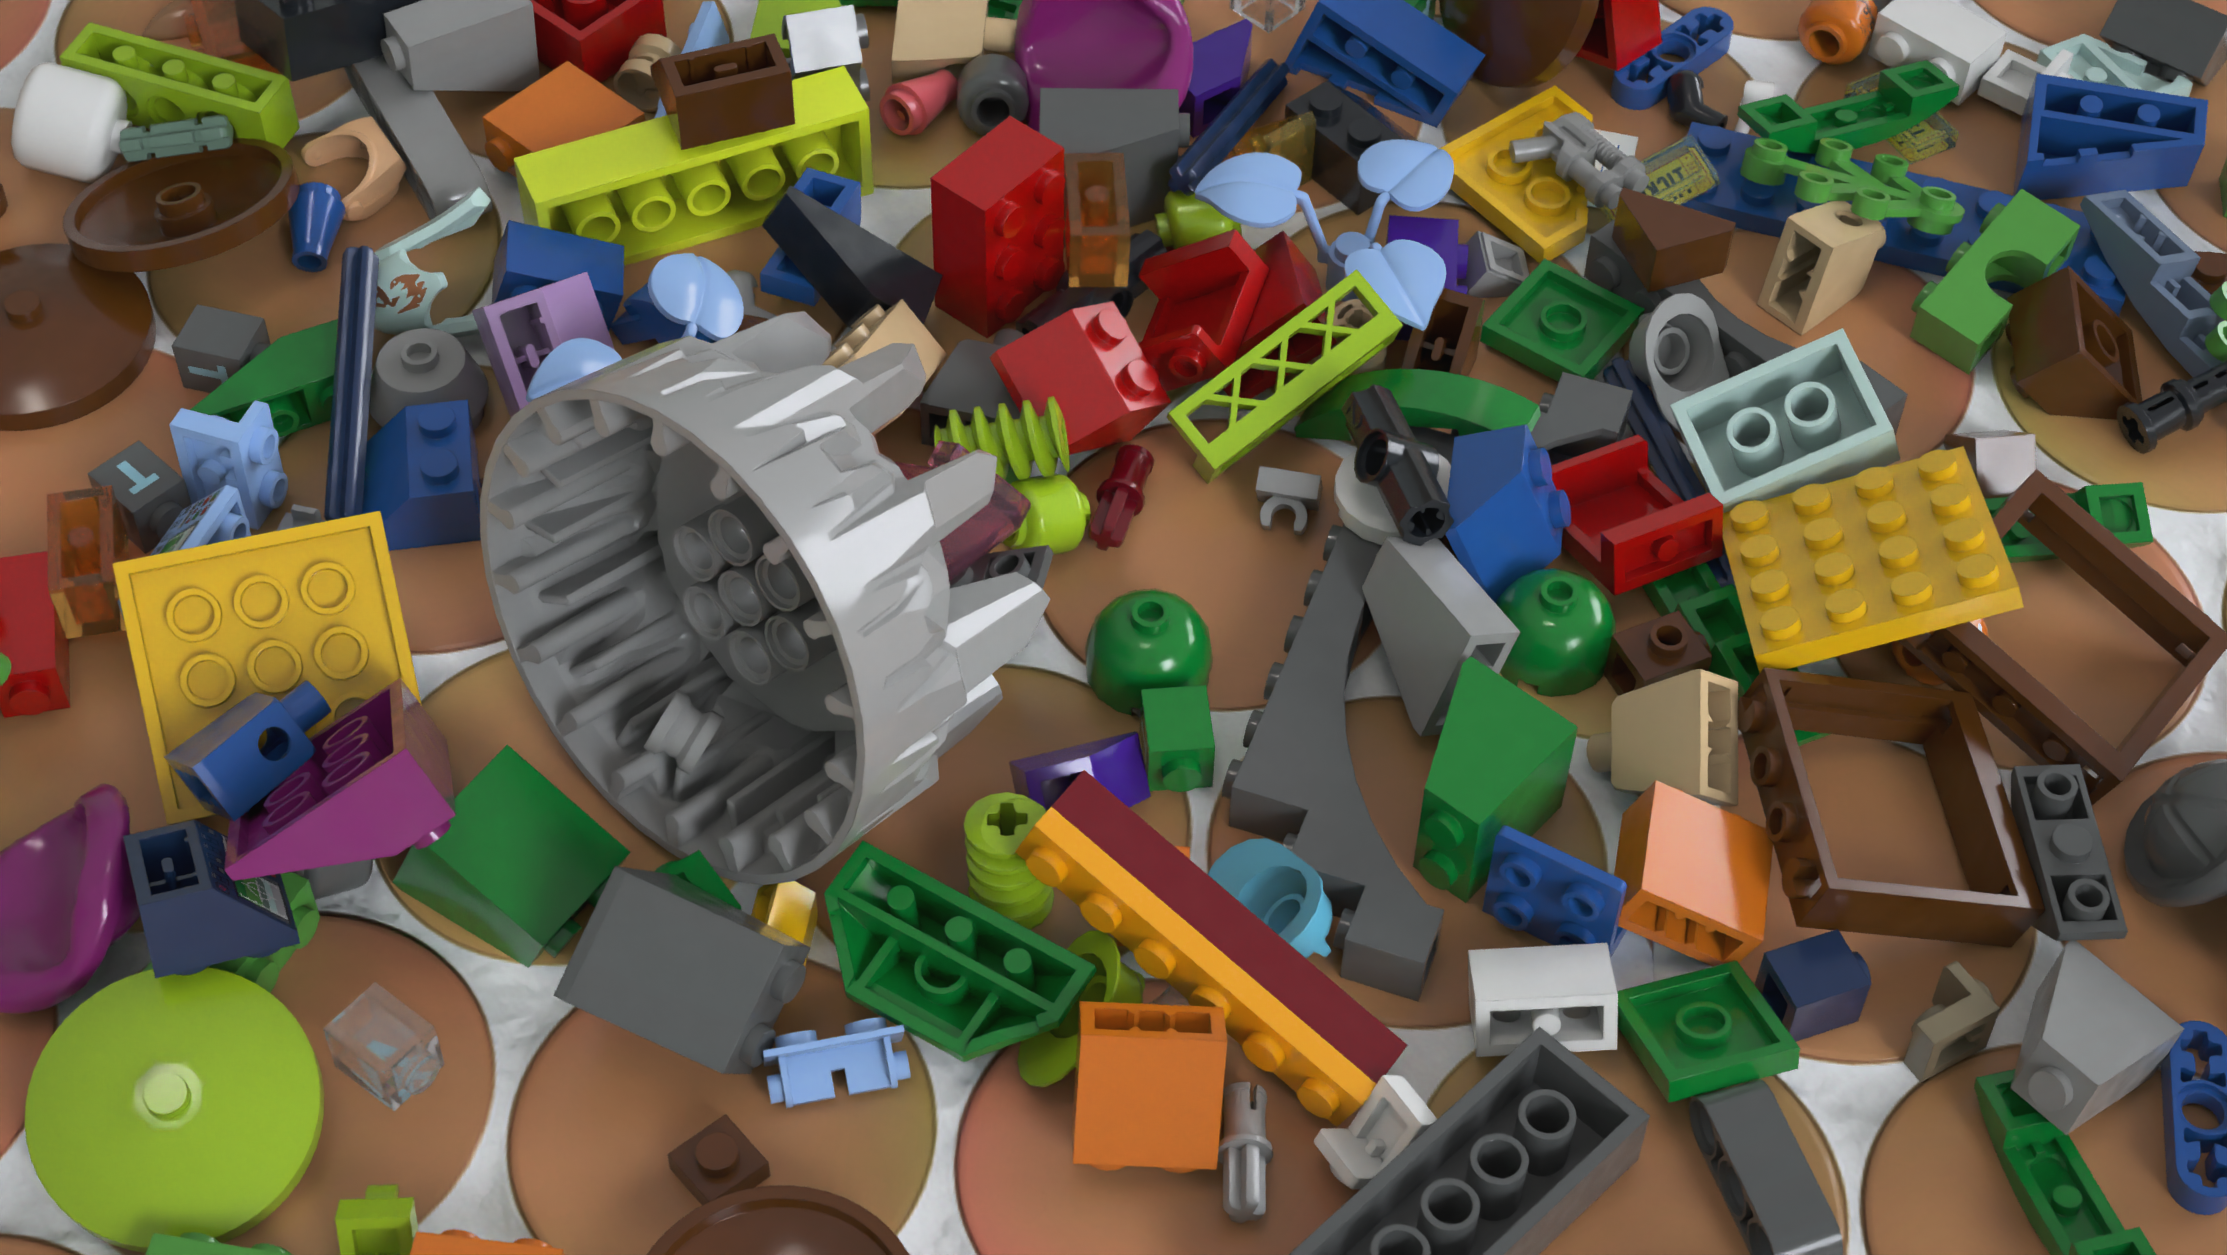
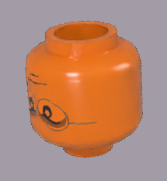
M1812 0L1800 16L1797 29L1800 42L1806 51L1819 61L1834 65H1843L1851 62L1863 51L1872 38L1878 15L1877 6L1873 0Z

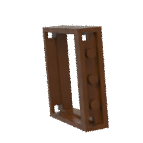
M2036 469L1991 516L2000 539L2004 537L2016 522L2020 523L2182 664L2181 668L2119 746L2115 749L1971 622L1935 630L1932 635L1924 633L1897 641L1954 691L1972 693L1978 712L2038 765L2080 764L2091 805H2093L2125 779L2227 649V633L2167 582L2161 574L2152 569L2116 538L2110 530L2101 525L2065 494L2061 488ZM2087 765L2097 774V777L2091 776L2083 767Z
M1764 667L1745 694L1739 698L1738 730L1741 731L1750 761L1751 779L1757 786L1766 817V832L1769 839L1773 842L1782 873V888L1785 895L1789 898L1797 927L1824 930L1838 929L1845 932L2012 947L2046 910L1972 693ZM1794 730L1922 744L1970 891L1838 878Z

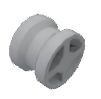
M677 690L643 748L653 754L665 752L676 759L678 768L690 775L724 717L713 710L701 712L692 706L688 695Z

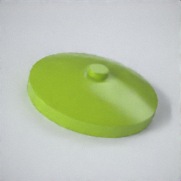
M210 967L191 975L172 974L155 978L153 969L146 970L116 981L92 995L62 1022L46 1044L34 1068L25 1104V1132L30 1158L38 1178L55 1203L77 1225L109 1244L131 1251L146 1253L153 1233L180 1237L187 1232L208 1235L222 1244L242 1235L272 1214L288 1198L306 1172L317 1148L324 1116L322 1074L312 1045L296 1018L283 1003L258 984L242 976Z

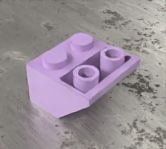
M587 272L472 310L510 418L530 403L526 401V395L536 370L548 354L563 342L576 338H588L599 341L614 349Z

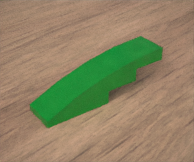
M1706 562L1643 585V589L1661 617L1679 610L1693 631H1698L1705 637L1712 655V662L1708 672L1737 681L1739 700L1757 678L1759 671L1738 593L1734 585L1730 584L1721 588ZM1797 667L1786 669L1789 671L1800 672ZM1794 730L1799 746L1830 735L1827 733Z

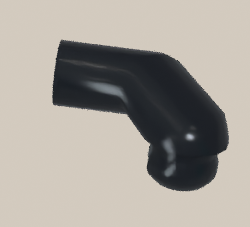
M1681 70L1675 73L1668 81L1666 87L1669 112L1672 119L1690 128L1693 121L1725 129L1728 116L1704 105L1702 94L1704 83L1701 77L1689 70Z

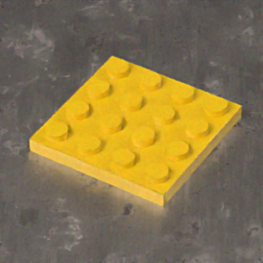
M1964 446L1950 450L1930 451L1920 458L1888 467L1867 468L1855 476L1825 484H1808L1800 487L1795 492L1770 499L1746 501L1738 504L1732 510L1723 513L1722 538L1759 674L1764 667L1786 670L2024 607L2018 582Z
M381 511L112 563L167 825L211 817L217 814L203 808L164 757L242 700L256 692L276 697L280 701L304 681L310 682L326 700L331 713L305 732L308 739L400 677L421 704ZM264 730L259 737V749L262 748V746L266 742V730Z

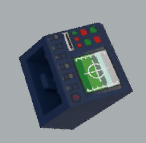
M196 820L123 836L155 978L172 974L191 975L203 971L209 965L242 957H266L283 947L300 944L281 874L232 881L224 870L227 836Z

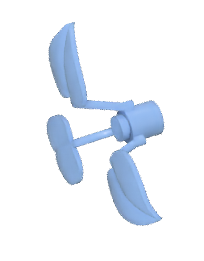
M1403 139L1381 141L1366 149L1358 161L1357 177L1363 187L1380 195L1374 203L1365 235L1358 232H1346L1338 236L1330 246L1327 245L1308 194L1297 190L1301 183V170L1296 164L1286 158L1261 152L1238 155L1214 167L1196 187L1195 199L1208 203L1232 221L1250 227L1271 228L1285 223L1295 214L1298 204L1302 208L1318 249L1317 261L1328 264L1326 276L1327 291L1357 269L1399 321L1421 331H1424L1428 326L1434 306L1445 285L1446 266L1443 259L1433 249L1419 242L1400 239L1382 247L1379 243L1375 242V236L1385 206L1390 200L1405 210L1418 212L1434 206L1445 197L1452 184L1454 163L1450 154L1444 149H1438L1436 146L1424 142ZM1351 291L1340 301H1348L1359 298L1355 295L1353 291Z
M683 253L666 256L652 269L648 279L649 296L655 307L667 319L686 325L682 337H695L698 330L705 336L719 341L736 333L744 316L743 301L734 281L721 267L704 257L695 256L694 253ZM576 338L563 342L550 352L539 365L529 385L526 401L531 402L570 382L622 360V358L613 348L596 340Z

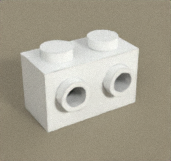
M1893 0L1878 12L1868 55L1890 68L1928 60L1960 86L1958 96L1951 101L1959 106L1979 88L1982 77L2000 58L2007 31L1950 0Z
M1607 943L1468 950L1469 1010L1476 1057L1509 1055L1539 1027L1571 1052L1617 1050L1618 991Z

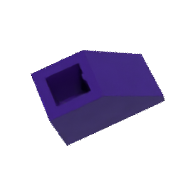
M1247 18L1193 42V74L1187 95L1179 108V113H1190V136L1192 138L1199 136L1247 81L1250 68L1253 24Z
M1135 731L1009 762L1015 794L1024 795L1041 804L1046 811L1083 770L1087 771L1129 808L1151 797L1139 735Z

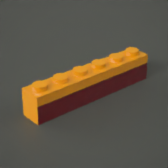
M1085 770L1079 774L1040 818L1015 851L1026 861L1028 869L1040 882L1058 888L1080 907L1083 917L1090 925L1101 932L1113 935L1134 953L1135 960L1145 972L1155 978L1164 979L1188 1000L1189 1006L1223 1007L1226 1033L1242 1046L1246 1057L1260 1069L1273 1072L1296 1092L1298 1100L1309 1112L1320 1118H1327L1336 1127L1365 1103L1382 1075L1387 1074L1408 1046Z

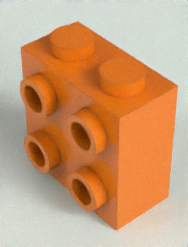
M566 61L482 116L486 136L485 152L491 163L502 172L507 171L516 177L513 159L515 157L644 122L645 114L569 61Z
M1655 780L1622 814L1614 876L1627 883V890L1618 926L1710 966L1733 961L1741 962L1764 939L1773 842L1769 839L1766 828L1750 822L1740 815L1727 812L1686 794L1678 788L1670 787Z
M1080 1001L1072 1116L1073 1164H1089L1100 1170H1118L1125 1166L1161 1167L1173 1173H1189L1196 1169H1217L1227 1050L1223 1007Z

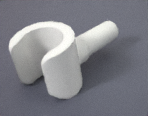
M1755 80L1746 81L1740 105L1774 97L1775 83ZM1739 118L1734 131L1748 134L1750 127Z

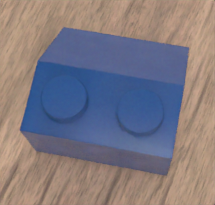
M468 399L405 406L367 441L362 514L381 511L389 551L481 540L478 449Z
M1527 424L1454 437L1447 500L1450 504L1449 512L1454 523L1445 535L1459 563L1496 603L1498 597L1512 582L1534 570L1544 569L1561 554L1563 528L1569 527L1571 524L1569 499L1564 490L1556 489L1552 481V467L1548 452L1545 448H1537Z

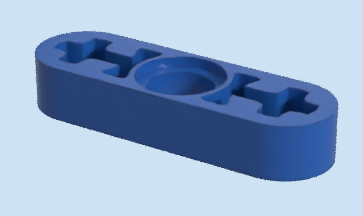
M1713 7L1696 8L1661 31V44L1621 70H1614L1611 85L1613 100L1620 106L1631 110H1644L1656 105L1667 97L1666 87L1668 81L1675 73L1681 70H1689L1699 74L1728 52L1734 27L1732 18L1726 12ZM1674 54L1683 57L1685 61L1670 62L1662 59L1660 55Z
M2187 1021L2179 1024L2184 1028V1031L2161 1063L2167 1187L2172 1198L2184 1209L2195 1214L2212 1215L2221 1212L2227 1207V1036L2219 1028L2207 1022ZM2187 1048L2198 1050L2200 1060L2207 1062L2200 1080H2192L2196 1072L2195 1057L2193 1053L2186 1051ZM2186 1104H2200L2207 1107L2216 1115L2219 1126L2214 1129H2201L2192 1125L2184 1117L2182 1106ZM2201 1153H2209L2205 1160V1172L2207 1180L2215 1183L2214 1187L2203 1186L2201 1176L2192 1173L2200 1159Z

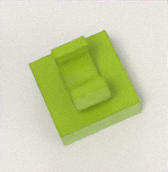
M398 1184L368 1185L365 1199L339 1200L335 1223L340 1254L410 1255L416 1231L419 1232L414 1197L398 1198Z

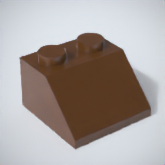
M2069 266L2007 297V301L2013 304L2009 315V323L2005 327L2006 336L2012 346L2014 366L2010 368V375L2015 388L2024 398L2031 397L2049 415L2117 420L2119 406L2130 401L2136 404L2142 402L2132 330Z

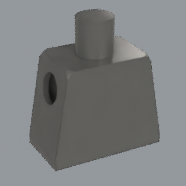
M1002 329L997 332L993 344L971 339L960 341L921 399L922 444L935 447V425H938L939 429L946 428L949 410L956 409L963 425L968 426L971 423L974 407L980 406L990 423L995 422L998 404L1005 403L1012 418L1019 419L1020 411L989 357L996 350L1024 336L1023 333L1014 329Z

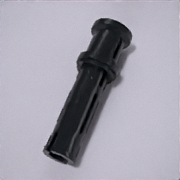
M2227 360L2188 381L2182 379L2169 380L2162 384L2159 393L2138 404L2130 401L2119 406L2117 420L2128 443L2137 452L2145 454L2154 450L2157 446V441L2179 429L2189 431L2198 427L2204 418V413L2227 402Z

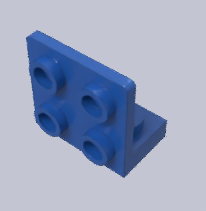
M1503 825L1495 837L1482 911L1495 917L1507 928L1517 931L1523 930L1554 946L1607 943L1611 958L1627 931L1618 926L1627 883L1614 875L1516 829Z

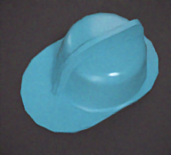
M1268 838L1248 839L1229 848L1214 862L1207 875L1305 958H1308L1313 952L1325 957L1329 955L1331 949L1325 938L1330 931L1333 921V910L1330 900L1323 891V880L1314 868L1282 844Z

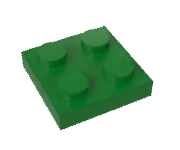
M1544 259L1482 325L1480 342L1557 382L1560 381L1563 372L1593 380L1632 337L1633 331L1638 326L1639 317L1644 315L1645 309Z
M1738 961L1618 991V1028L1668 1103L1798 1069L1800 1047Z

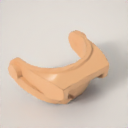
M372 116L347 122L329 133L308 142L301 151L305 163L312 167L345 157L369 160V168L362 182L353 192L341 200L346 209L343 218L346 221L366 219L387 205L396 195L399 189V182L407 169L405 162Z

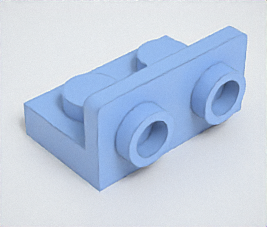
M255 400L239 423L216 415H207L184 408L180 409L169 426L182 477L185 480L191 503H196L225 485L238 488L250 528L259 530L272 509H277L281 506L288 490V477L283 472L278 449L279 436L273 426L269 404Z

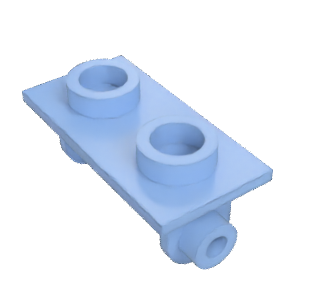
M878 1017L844 1025V1036L818 1040L815 1030H806L776 1037V1048L763 1050L764 1067L778 1064L780 1074L766 1076L771 1104L785 1102L786 1108H791L796 1105L834 1099L835 1092L831 1072L840 1070L845 1071L849 1096L887 1088H898V1080L911 1078L906 1050L893 1052L891 1043L902 1041L904 1026L887 1027L886 1019Z

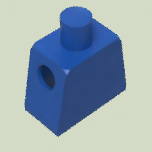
M304 681L280 701L276 697L256 692L186 740L164 758L205 810L236 821L315 754L316 749L305 735V732L331 713V709L323 696L308 681ZM266 730V742L262 746V748L259 749V737L262 734V732Z

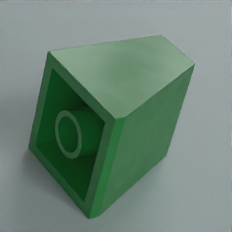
M1472 656L1462 663L1426 781L1413 867L1419 870L1426 881L1432 886L1449 891L1465 903L1488 881L1495 837L1501 827L1507 825L1532 837L1562 806L1578 726Z
M506 745L454 798L456 816L449 820L451 823L449 830L437 841L423 849L417 850L412 845L392 883L406 894L529 968L544 951H547L555 958L576 936L582 926L574 918L588 903L594 908L596 907L614 867H621L630 851L510 746Z

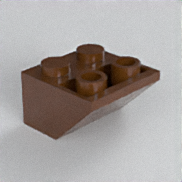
M775 33L661 58L650 66L651 76L681 150L795 124L791 70Z

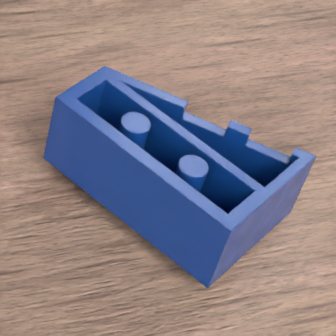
M1319 0L1285 63L1290 69L1289 73L1297 75L1301 69L1326 78L1329 82L1343 89H1346L1348 86L1375 96L1374 105L1437 128L1465 89L1485 54L1404 0Z
M2037 73L2021 119L2013 196L2021 188L2039 200L2119 190L2131 192L2187 186L2205 145L2208 100Z

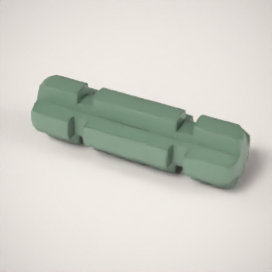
M214 115L203 117L202 123L199 124L197 119L193 118L151 124L149 126L150 131H146L145 126L125 128L120 132L119 142L120 151L123 152L125 159L129 162L150 160L153 153L159 159L203 152V146H207L208 151L228 149L233 145L234 132L227 116Z

